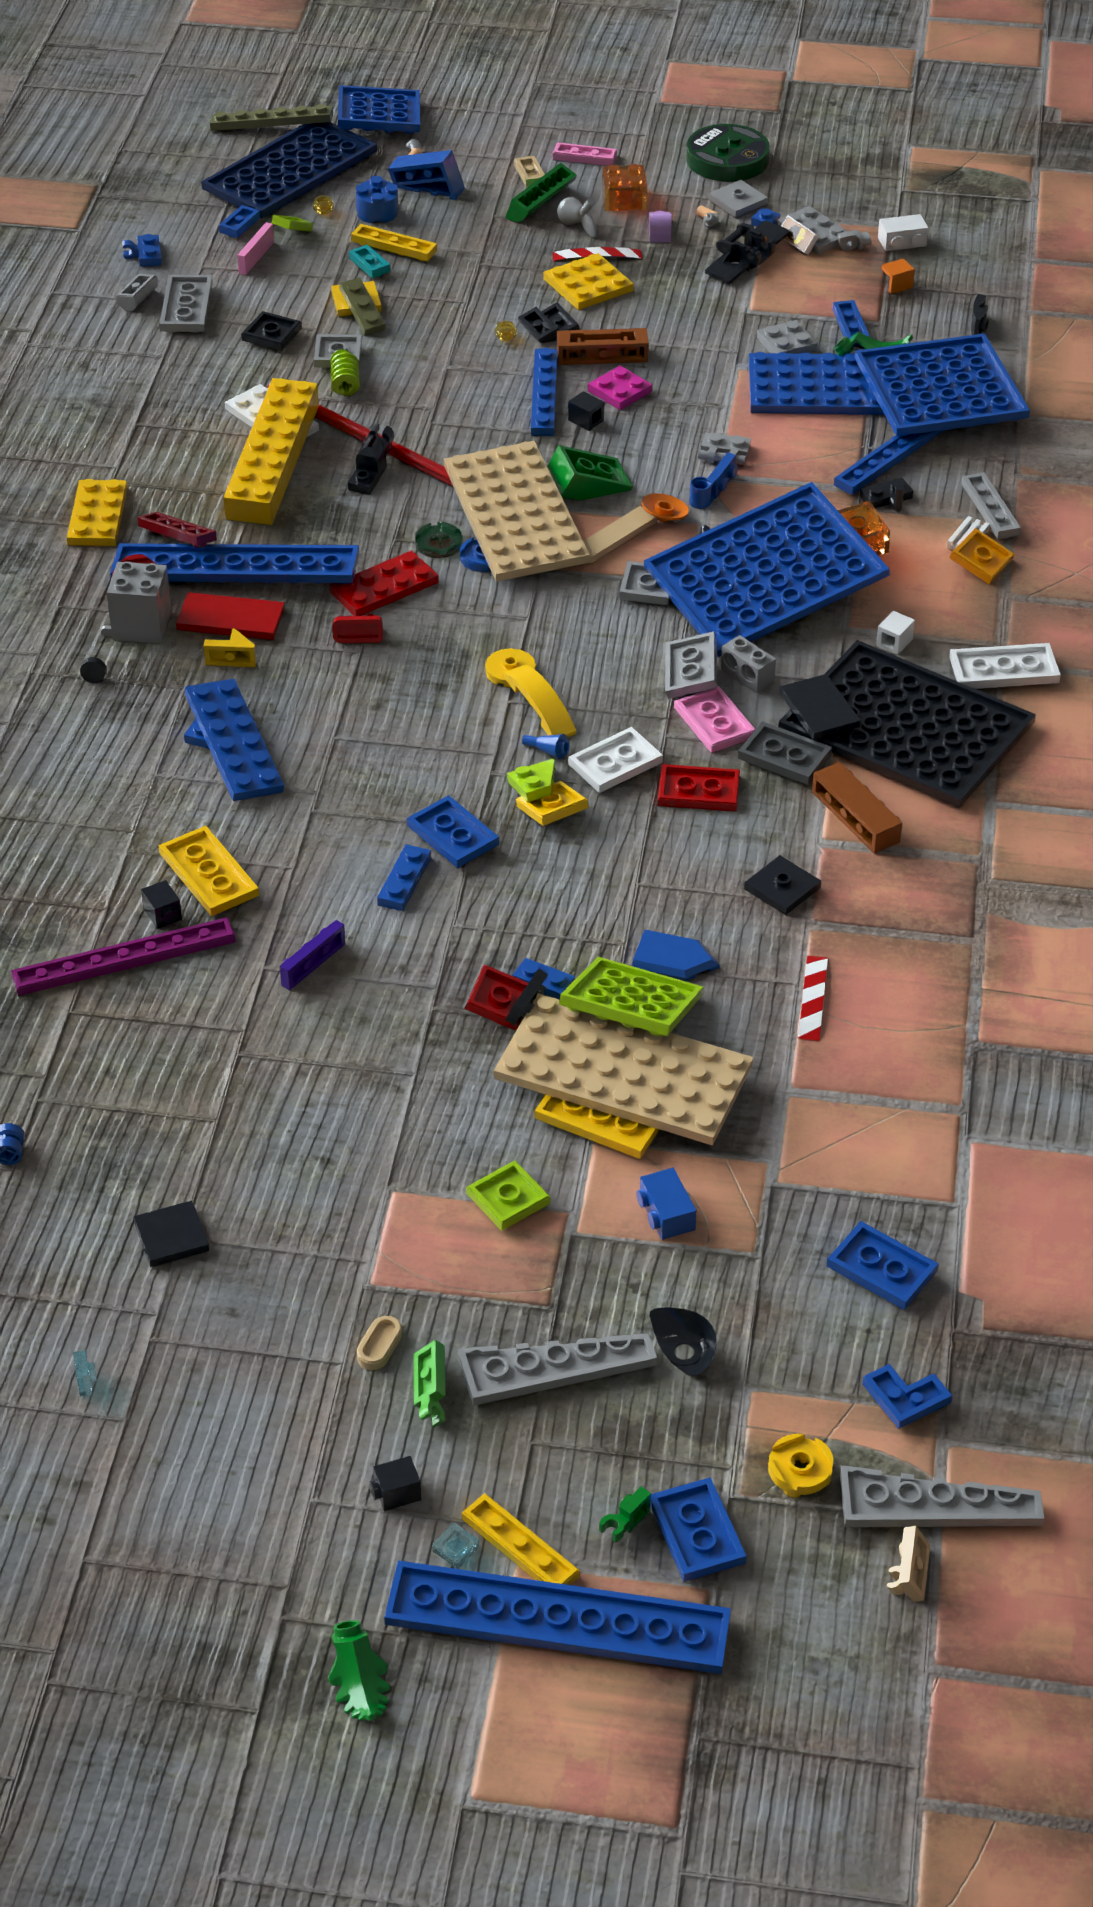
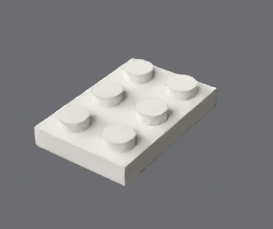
M632 727L568 757V765L599 793L663 763V755Z

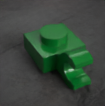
M640 1486L632 1495H626L619 1505L620 1513L604 1516L599 1522V1531L603 1533L607 1528L614 1527L616 1530L612 1533V1541L615 1543L620 1541L626 1531L630 1533L650 1513L651 1493Z

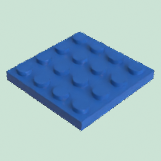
M339 85L338 127L345 130H352L354 128L363 129L364 131L383 130L388 133L394 131H403L407 134L420 132V90Z

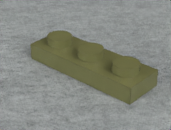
M361 278L341 282L339 289L364 336L384 331L385 322Z

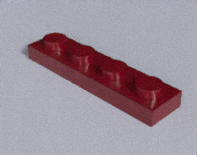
M159 512L137 517L138 526L148 529V532L163 534V537L178 539V542H187L193 544V547L196 548L206 547L207 543L217 540L215 530Z

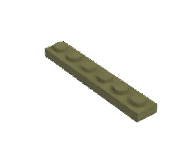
M319 104L315 107L297 106L292 109L279 107L275 110L257 109L252 112H246L245 110H239L235 113L217 112L212 114L209 124L211 131L325 123L332 121L333 107Z

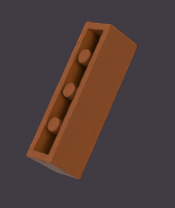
M838 762L814 772L812 793L874 854L900 843L902 831L900 818L894 815L881 800L876 798L868 787L863 785L844 765Z

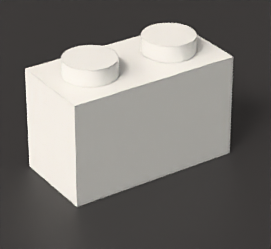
M921 214L879 219L878 239L885 251L926 247L928 226Z

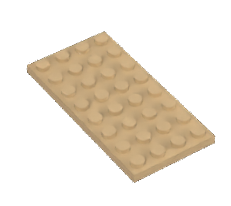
M535 441L444 458V467L496 582L590 562V554Z
M538 993L533 1001L534 1007L530 1013H526L494 1069V1079L713 1145L753 1065V1057L674 1033H670L668 1036H655L645 1029L638 1027L628 1028L623 1026L621 1022L614 1020H600L595 1015L586 1012H573L568 1007L559 1005V999Z

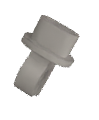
M858 230L837 234L838 243L844 251H850L856 247L860 250L863 249V246L871 245L872 243L868 232L860 233Z

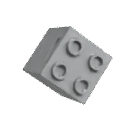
M117 562L107 590L111 626H103L101 634L119 641L162 644L172 613L167 565Z

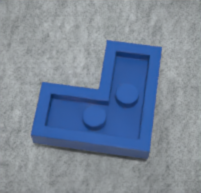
M890 1364L863 1376L862 1385L898 1429L950 1404L952 1401V1394L934 1373L907 1386Z

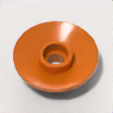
M648 494L643 497L641 503L646 512L663 522L684 519L689 512L688 506L683 501L667 494Z

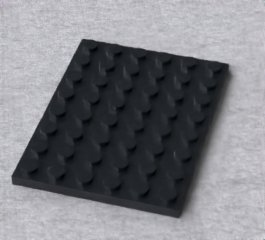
M857 640L825 674L828 675L861 720L860 727L814 741L831 746L832 753L960 808L1035 723L1036 714ZM791 709L779 720V728L812 739Z

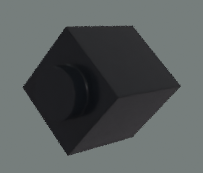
M584 391L568 401V421L590 431L604 421V401Z
M167 880L141 889L143 909L157 929L182 920L180 899Z
M411 1456L373 1466L374 1480L369 1481L373 1499L380 1500L384 1511L421 1501V1481Z

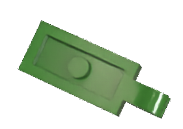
M434 1340L414 1353V1405L420 1408V1419L425 1420L431 1416L432 1426L436 1427L445 1421V1412L439 1403V1400L445 1397V1346L441 1342Z

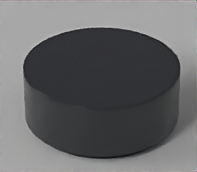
M96 657L85 659L80 668L81 676L90 683L101 682L107 673L106 664Z

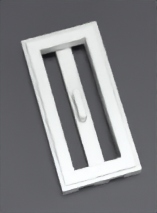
M968 516L949 538L946 548L954 550L975 528L986 534L989 531L990 523L985 522L981 525V520L976 519L975 522H972V517Z

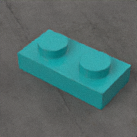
M364 245L349 251V259L371 278L380 277L382 274L391 272L390 263L370 246Z

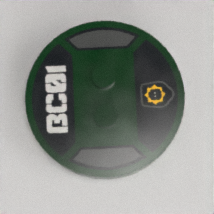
M737 124L710 125L695 131L689 137L686 161L692 171L707 179L723 182L743 181L758 176L767 168L770 145L768 139L753 128Z

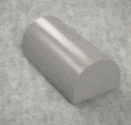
M138 274L116 295L120 307L126 311H133L158 287L157 275Z

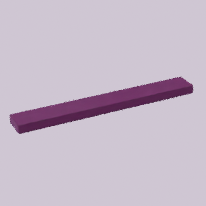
M228 917L14 969L11 970V976L17 994L20 996L235 943V934Z

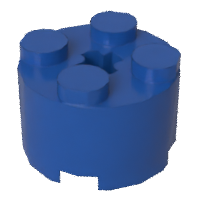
M372 176L370 180L357 185L356 211L358 218L372 224L373 221L387 223L394 220L398 215L397 185L383 180L380 176Z

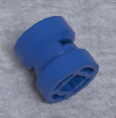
M5 1123L0 1125V1164L13 1165L22 1158L25 1132L16 1124Z

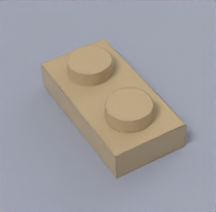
M535 156L514 159V166L526 187H529L545 175Z

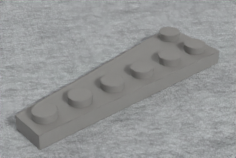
M648 1333L609 1336L599 1339L584 1338L578 1339L576 1343L571 1344L547 1341L546 1346L529 1347L528 1343L516 1344V1348L498 1349L497 1346L458 1349V1359L473 1406L657 1366V1355Z
M852 1466L840 1467L845 1527L1043 1526L1044 1523L1041 1491L999 1485L989 1486L983 1483L968 1481L961 1485L948 1483L945 1478L934 1477V1480L930 1481L915 1479L914 1474L901 1473V1477L884 1475L882 1470Z

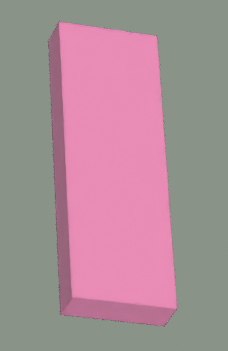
M559 142L553 151V160L614 166L617 158V149Z
M266 222L237 255L239 274L247 275L274 243L273 224Z

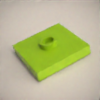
M516 1160L466 1187L467 1195L501 1231L551 1204V1197Z

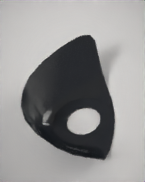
M665 1307L655 1308L650 1311L649 1317L655 1337L662 1352L670 1362L688 1375L696 1376L705 1371L714 1358L717 1345L716 1332L711 1323L704 1316L687 1309ZM687 1344L693 1348L694 1354L689 1359H679L674 1354L675 1348L678 1345Z

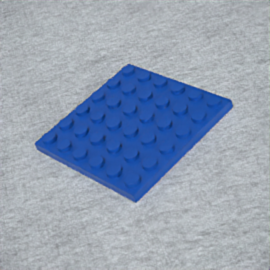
M985 333L855 351V360L896 436L1029 418L1030 409Z

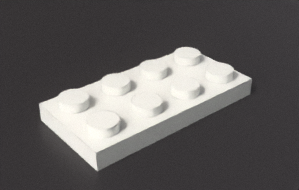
M261 384L254 386L226 401L225 409L252 427L268 389ZM313 420L307 436L319 431V423Z
M1050 643L950 649L949 658L956 681L974 689L1060 682L1061 675Z

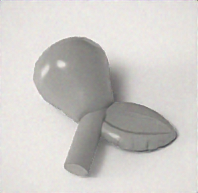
M574 197L563 199L557 209L560 221L566 225H575L582 222L586 233L593 238H597V227L594 219L589 214V211L595 204V200L588 198L585 204L582 205Z

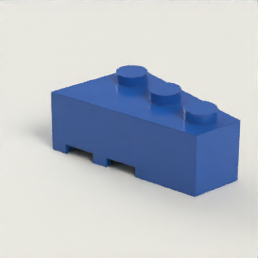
M452 150L397 156L388 168L393 184H396L400 189L420 192L421 190L430 192L433 196L440 194L449 196V199L456 200L465 188Z

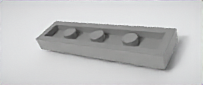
M983 472L962 476V486L984 520L990 523L989 527L996 538L1006 539L1019 536L1021 531L1020 525L986 474Z

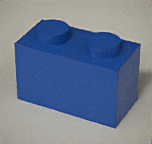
M674 1167L640 1177V1190L636 1191L638 1203L641 1208H646L649 1224L653 1230H657L662 1240L696 1230L697 1210Z

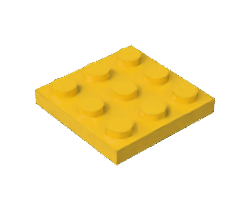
M599 253L591 254L588 257L574 260L571 263L543 272V279L577 310L634 291V283Z

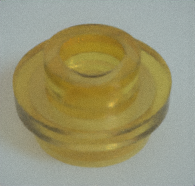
M318 196L315 198L313 210L319 214L325 215L334 209V203L330 197Z
M501 321L495 328V336L504 341L511 340L517 335V329L511 321Z

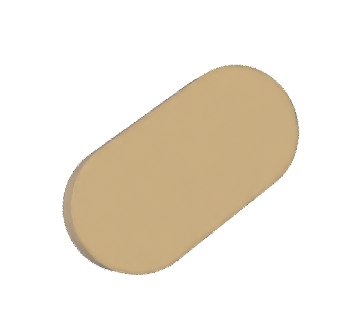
M381 1316L372 1322L357 1347V1361L362 1368L378 1370L386 1365L402 1338V1326L398 1319L392 1316Z

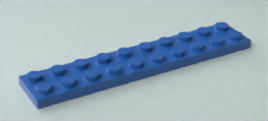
M119 543L111 567L110 577L112 579L117 562H121L127 556L141 554L149 557L157 565H167L169 582L353 583L360 551L359 545L207 544L206 547L196 548L193 547V544Z
M398 1560L384 1622L385 1625L722 1674L731 1608Z

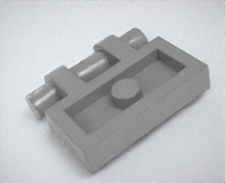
M705 432L698 459L707 460V463L720 462L728 452L736 455V464L745 465L751 446V438Z

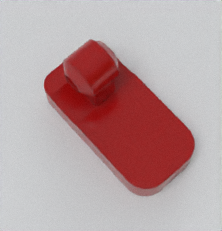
M374 614L366 616H338L333 620V639L337 643H380L383 640V619L381 616Z

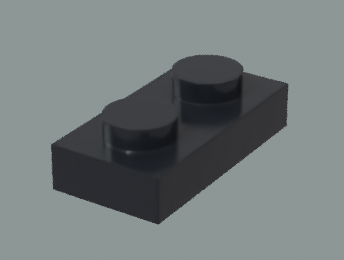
M540 969L537 970L505 1019L507 1022L515 1026L520 1017L524 1018L526 1013H530L534 1007L531 1001L535 1000L538 993L543 995L547 988L542 985L548 976L547 973Z

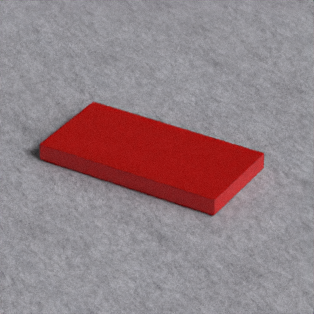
M188 592L176 621V629L230 636L232 629H236L245 637L274 640L285 605L284 602Z

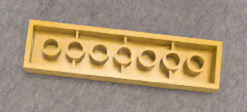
M272 378L223 497L226 520L266 525L273 524L319 407L317 383Z

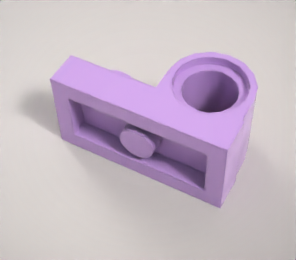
M664 211L649 212L650 242H671L672 214Z

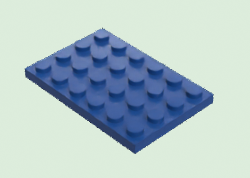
M749 353L751 413L885 415L853 353L843 354L842 356L832 353Z

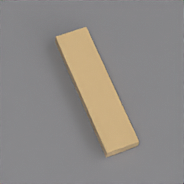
M639 506L585 539L583 542L590 554L589 564H592L656 524L657 517L649 514L642 506Z

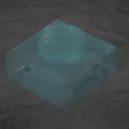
M86 1350L73 1352L80 1396L92 1395L91 1382L97 1381L94 1362L88 1363Z
M453 1522L432 1544V1551L459 1569L479 1548V1539Z

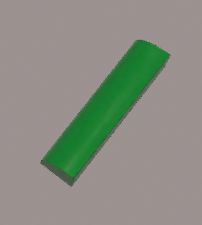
M562 163L558 164L512 198L505 218L513 222L524 220L572 184L577 174Z

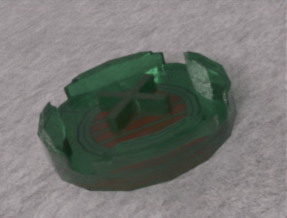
M437 522L438 525L431 526V523L419 528L415 534L417 550L423 555L432 558L453 556L460 551L463 543L461 530L453 524L446 522Z

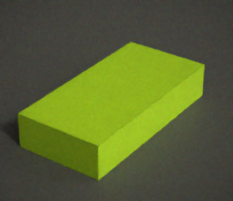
M273 215L271 222L286 229L311 232L314 224L298 217Z

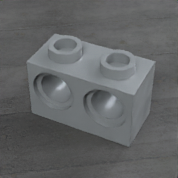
M740 635L722 646V671L755 693L762 691L775 682L776 658Z

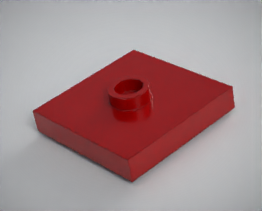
M483 964L464 1009L517 1031L522 1017H520L515 1026L505 1019L528 983Z

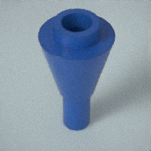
M565 734L539 737L524 735L522 738L523 745L537 747V749L559 760L569 752L570 742Z

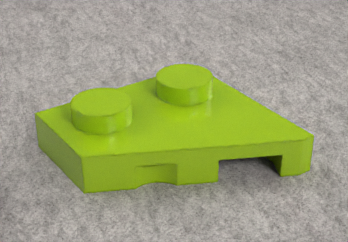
M550 759L531 766L518 767L515 771L507 773L508 783L527 802L552 795L554 772L556 771L555 760Z

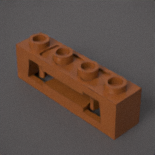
M647 328L557 331L558 365L648 362L649 342ZM633 350L635 356H621L620 351H623L624 355H628V351ZM577 352L578 357H581V352H584L585 358H570V353Z

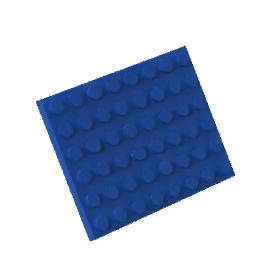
M813 482L644 560L645 569L657 581L662 590L669 595L671 601L700 635L714 631L717 638V657H720L722 654V646L739 635L752 642L890 576L888 566Z

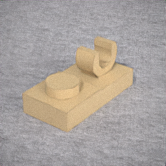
M917 1526L905 1527L903 1539L899 1545L901 1566H894L889 1569V1573L897 1581L887 1583V1587L893 1595H901L906 1592L913 1602L924 1601L930 1543Z

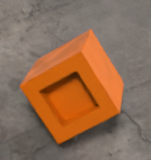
M905 259L882 264L881 269L890 277L889 292L891 294L913 288L915 269Z

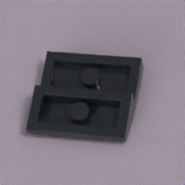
M558 302L543 311L534 307L518 317L519 322L539 343L556 341L557 331L580 330L578 323Z

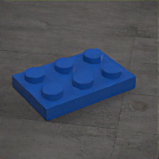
M449 795L407 818V826L456 868L499 845V836Z
M862 1221L857 1224L827 1258L828 1268L903 1310L910 1305L937 1273L939 1263Z
M711 1477L651 1494V1509L683 1582L746 1564L747 1556Z

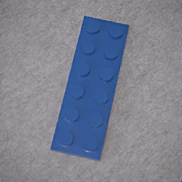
M235 679L185 686V696L232 800L238 801L282 793L284 790L283 781Z

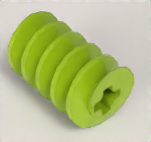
M339 349L330 358L331 390L339 395L350 396L355 394L360 388L359 360L349 351Z

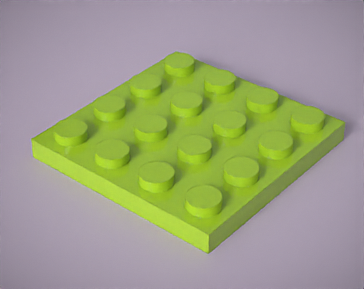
M597 957L561 993L559 1005L566 1006L573 1012L593 1014L600 1020L621 1022L623 1026L628 1028L638 1027L645 1029L655 1036H668L702 997L703 986Z

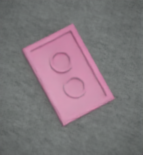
M719 686L674 701L675 710L711 753L747 741L756 730Z

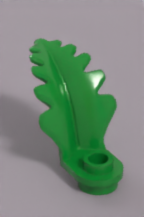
M858 332L850 339L845 336L834 347V350L837 352L836 354L842 356L843 354L851 353L855 343L860 344L865 349L909 344L913 336L910 334L896 342H881Z
M344 1621L333 1627L334 1634L331 1637L337 1656L329 1673L328 1680L332 1686H342L336 1695V1701L338 1703L349 1701L344 1708L346 1714L352 1712L351 1718L373 1721L376 1717L382 1716V1712L387 1710L383 1704L389 1703V1699L380 1693L389 1691L390 1685L379 1677L388 1671V1665L370 1647L368 1634L361 1627L360 1621Z

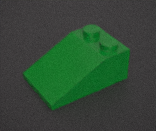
M559 445L547 465L560 495L566 499L586 500L631 491L633 488L618 458Z

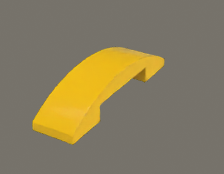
M523 665L503 673L504 679L514 692L520 691L541 717V727L548 735L565 734L567 737L576 734V728L564 704L540 673L528 665Z

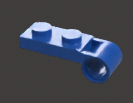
M727 452L708 478L695 477L690 481L689 503L692 507L697 509L707 508L722 491L726 490L728 482L735 478L738 471L735 454Z

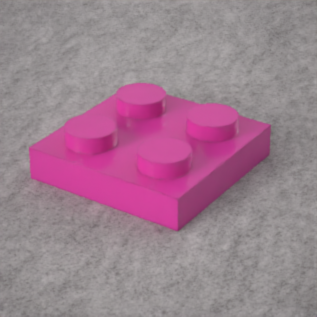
M618 366L588 383V391L621 410L651 393L652 384L626 368Z

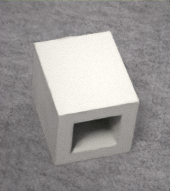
M892 611L878 626L876 646L898 655L913 640L915 620Z

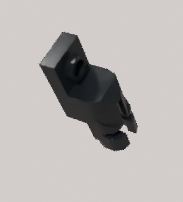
M375 424L370 430L356 455V470L348 481V490L371 494L387 468L386 455L392 447L394 431L391 427L386 425L382 433L383 438L379 437L377 433L380 428L379 424Z

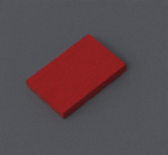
M662 764L657 806L737 812L740 770Z

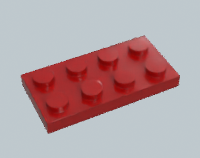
M411 550L356 573L353 583H332L329 587L330 593L351 614L362 616L439 583V575Z

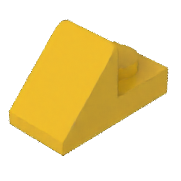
M232 629L230 640L205 639V665L256 667L255 644L236 629Z

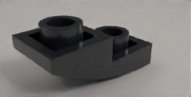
M978 294L974 301L971 322L972 335L986 332L989 319L986 318L988 305H985V295Z

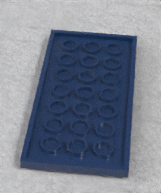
M331 122L302 124L201 181L203 190L238 207L244 205L260 210V218H263L306 192L311 191L318 185L325 183L349 167L354 166L361 160L368 158L377 152V144Z

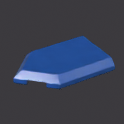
M644 929L632 962L633 967L682 981L693 979L696 974L708 970L710 972L720 968L719 963L700 940Z

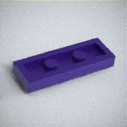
M335 920L329 926L323 928L312 940L305 943L294 955L285 959L280 965L281 986L290 991L346 944L344 924Z

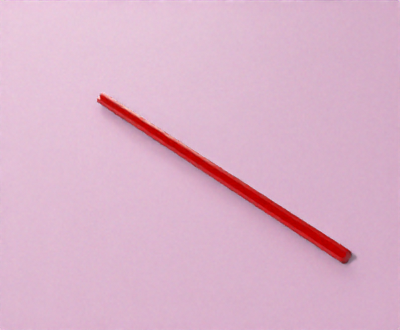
M319 404L315 418L363 442L365 441L370 429ZM392 441V447L387 454L453 487L444 466Z

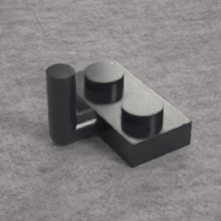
M903 478L893 479L888 482L861 488L860 498L870 509L890 505L898 512L902 510L903 501L913 498V489Z

